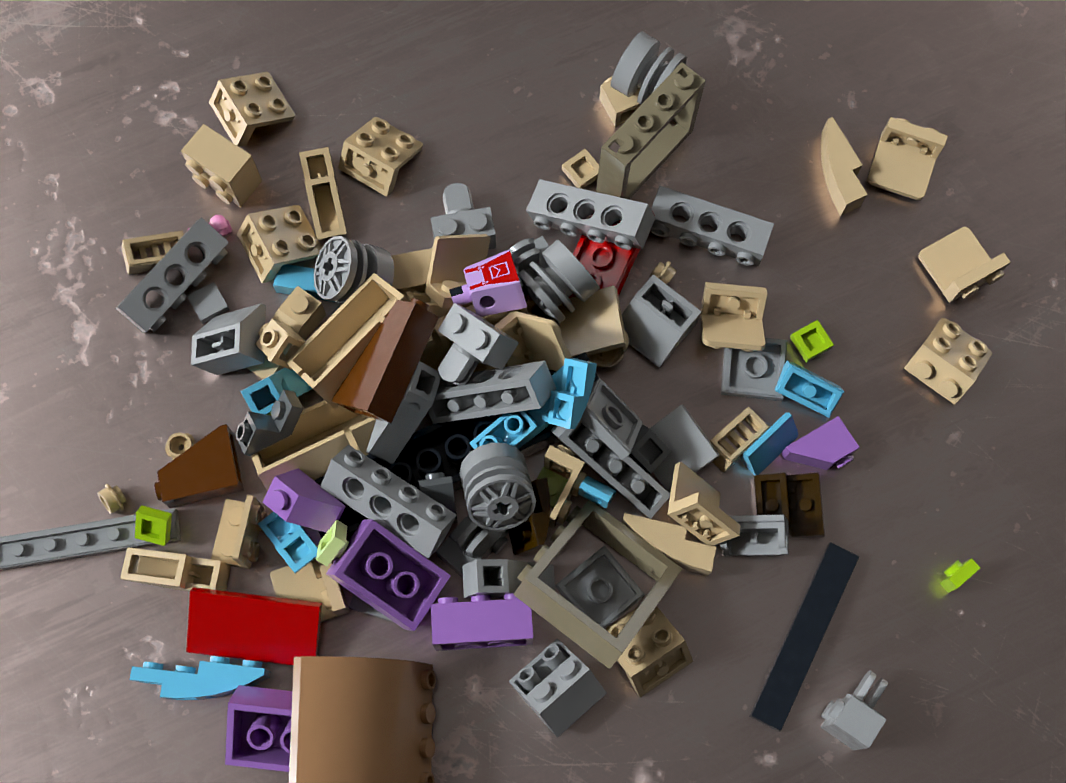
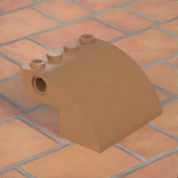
M294 657L289 783H435L434 776L431 773L432 757L435 753V743L432 739V723L436 716L435 707L432 704L433 689L436 685L433 664L368 657Z

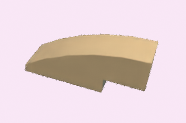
M831 117L827 120L822 131L821 159L828 191L839 215L842 216L861 207L868 194L857 178L862 163L835 119Z
M329 147L299 152L317 240L347 234Z
M624 513L622 523L682 569L707 577L712 572L716 552L715 546L685 540L687 529L683 526Z
M127 547L120 579L190 592L193 587L226 591L231 565L219 560L195 558L186 554Z

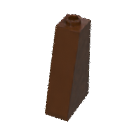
M412 298L410 302L396 300L335 393L332 402L355 414L392 424L439 318L428 311V304Z

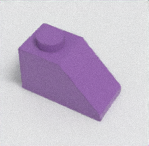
M837 416L788 445L781 453V456L784 460L828 470L835 465L838 469H841L854 460L852 455L860 447L840 417Z
M299 468L275 476L262 502L286 522L327 532L336 520L339 521L346 507L333 495L320 488L318 483Z

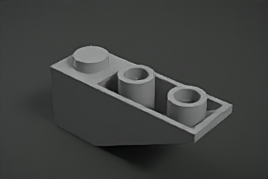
M419 361L392 424L376 420L366 453L389 464L395 462L434 402L441 379L437 370Z
M476 559L462 565L464 598H471L477 595L504 598L505 594L515 593L521 584V581L517 578L527 564L534 567L536 563L509 559ZM550 564L539 579L555 591L554 565Z

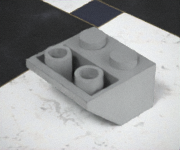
M652 275L633 297L622 314L624 330L628 334L629 344L660 368L697 325L701 311L655 275Z
M261 303L212 318L192 336L191 365L212 374L220 375L264 363V353L255 344L259 339V329L265 324L266 305Z
M558 638L509 680L510 684L557 738L607 694L591 670Z

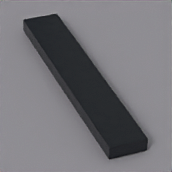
M831 542L827 545L749 717L778 732L782 730L860 556Z

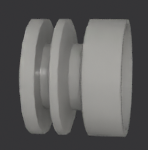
M642 31L631 41L619 60L611 80V87L627 97L632 96L640 88L637 102L642 105L681 62L686 65L687 57L678 53L673 58L674 49L671 47L666 48L658 57L660 42Z
M334 236L324 244L319 252L314 269V286L321 298L344 303L373 273L392 286L394 262L390 252L384 248L371 244H361L357 240H350L343 236Z
M557 239L542 253L548 264L547 268L543 269L532 261L529 266L537 275L534 279L524 270L517 275L522 281L525 292L545 314L553 317L560 324L565 319V316L558 309L560 304L572 313L575 308L568 297L574 294L581 301L585 302L600 287L578 259Z
M489 443L479 446L468 453L461 463L460 477L470 519L478 527L498 531L514 528L526 521L534 511L536 498L525 457L519 449L506 443Z

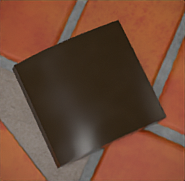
M819 472L787 475L786 473L754 475L757 515H785L788 519L789 538L825 537Z
M547 478L536 479L531 482L536 498L534 511L526 521L514 528L508 529L514 555L522 554L545 543L550 522V492Z

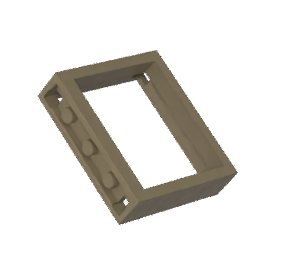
M683 62L676 67L601 147L596 192L630 199L693 132L706 82L705 79ZM671 120L676 123L674 127L669 124ZM614 142L621 146L617 153L609 148Z
M588 500L582 509L576 506L566 519L569 523L567 527L561 524L550 538L553 544L550 547L546 544L541 547L533 558L537 562L534 567L527 564L517 577L521 584L515 591L514 596L603 665L611 669L682 571V568L599 505ZM582 525L657 581L617 637H614L539 579Z

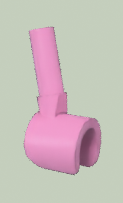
M215 215L208 222L222 236L232 232L229 221L222 215Z

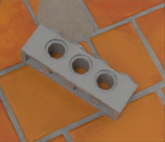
M541 179L537 183L526 210L534 221V225L541 229H559L564 234L573 237L577 236V234L584 235L594 242L603 243L608 241L626 250H630L632 247L643 250L655 220V216L647 203ZM593 214L591 218L586 219L587 216ZM621 220L619 224L612 226L616 221Z
M659 186L651 208L655 215V220L651 227L653 234L660 237L670 236L679 239L682 244L693 247L697 245L706 248L710 253L717 256L727 255L736 258L739 263L747 266L753 264L759 266L774 223L663 186ZM680 215L686 218L687 221L679 223L673 217ZM710 225L715 231L706 232L701 226ZM737 234L744 241L736 242L731 239L730 235Z
M201 217L115 309L143 333L149 329L155 332L166 320L163 316L165 311L170 306L175 310L185 300L187 296L183 292L188 286L192 284L196 287L207 275L204 269L211 262L216 265L228 253L224 247L229 242ZM196 247L202 251L203 259L200 263H193L189 260L187 255L189 248ZM170 269H176L181 272L183 280L180 285L174 286L168 282L167 273ZM155 291L161 295L162 304L159 308H151L146 303L148 292Z
M546 361L504 367L503 370L496 368L473 372L465 385H456L443 380L441 377L434 402L428 413L433 424L540 409L550 398L551 391L556 390V386Z
M580 419L575 429L554 425L550 430L648 518L651 519L669 499L670 493L629 456L622 460L582 419Z
M347 445L331 459L320 488L361 515L376 521L427 558L444 542L456 517V514L444 505L436 502L419 491L415 486L402 480L387 468L382 467L350 445Z

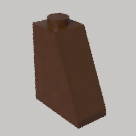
M227 424L220 425L158 470L159 482L154 483L157 499L159 501L162 500L169 508L244 491L232 430Z

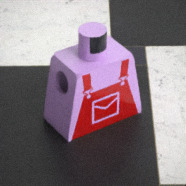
M510 250L466 267L463 271L467 284L449 289L453 304L456 303L461 306L473 302L476 314L480 317L527 307Z

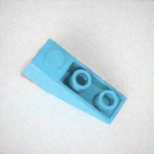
M283 368L240 392L251 412L266 415L271 412L274 402L279 399L283 389L294 391L297 397L312 388L293 369Z

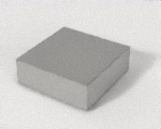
M215 282L187 296L202 324L230 310Z

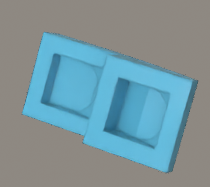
M565 358L561 391H551L548 415L549 424L567 429L576 428L585 411L592 391L597 363L575 358Z
M587 476L582 481L578 494L607 509L616 494V490Z
M274 511L258 523L274 544L275 549L295 574L317 557L318 547L302 526L286 522Z

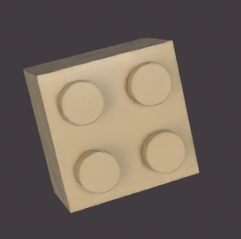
M205 124L199 128L181 150L186 160L185 166L193 173L192 179L205 189L208 186L216 191L215 194L227 204L233 202L242 207L262 182L252 155Z

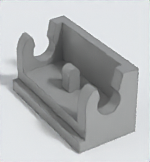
M785 515L730 516L741 525L740 536L720 543L721 549H724L725 556L789 555L788 519Z

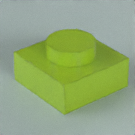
M818 320L792 333L790 339L806 363L832 349L834 346Z
M141 505L136 511L135 538L165 546L170 540L172 513Z
M972 558L963 563L957 560L944 571L947 577L940 584L950 593L958 589L980 569V566Z

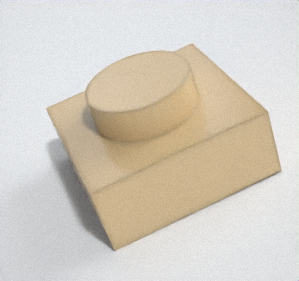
M585 148L562 164V171L577 188L584 189L598 179L599 164Z

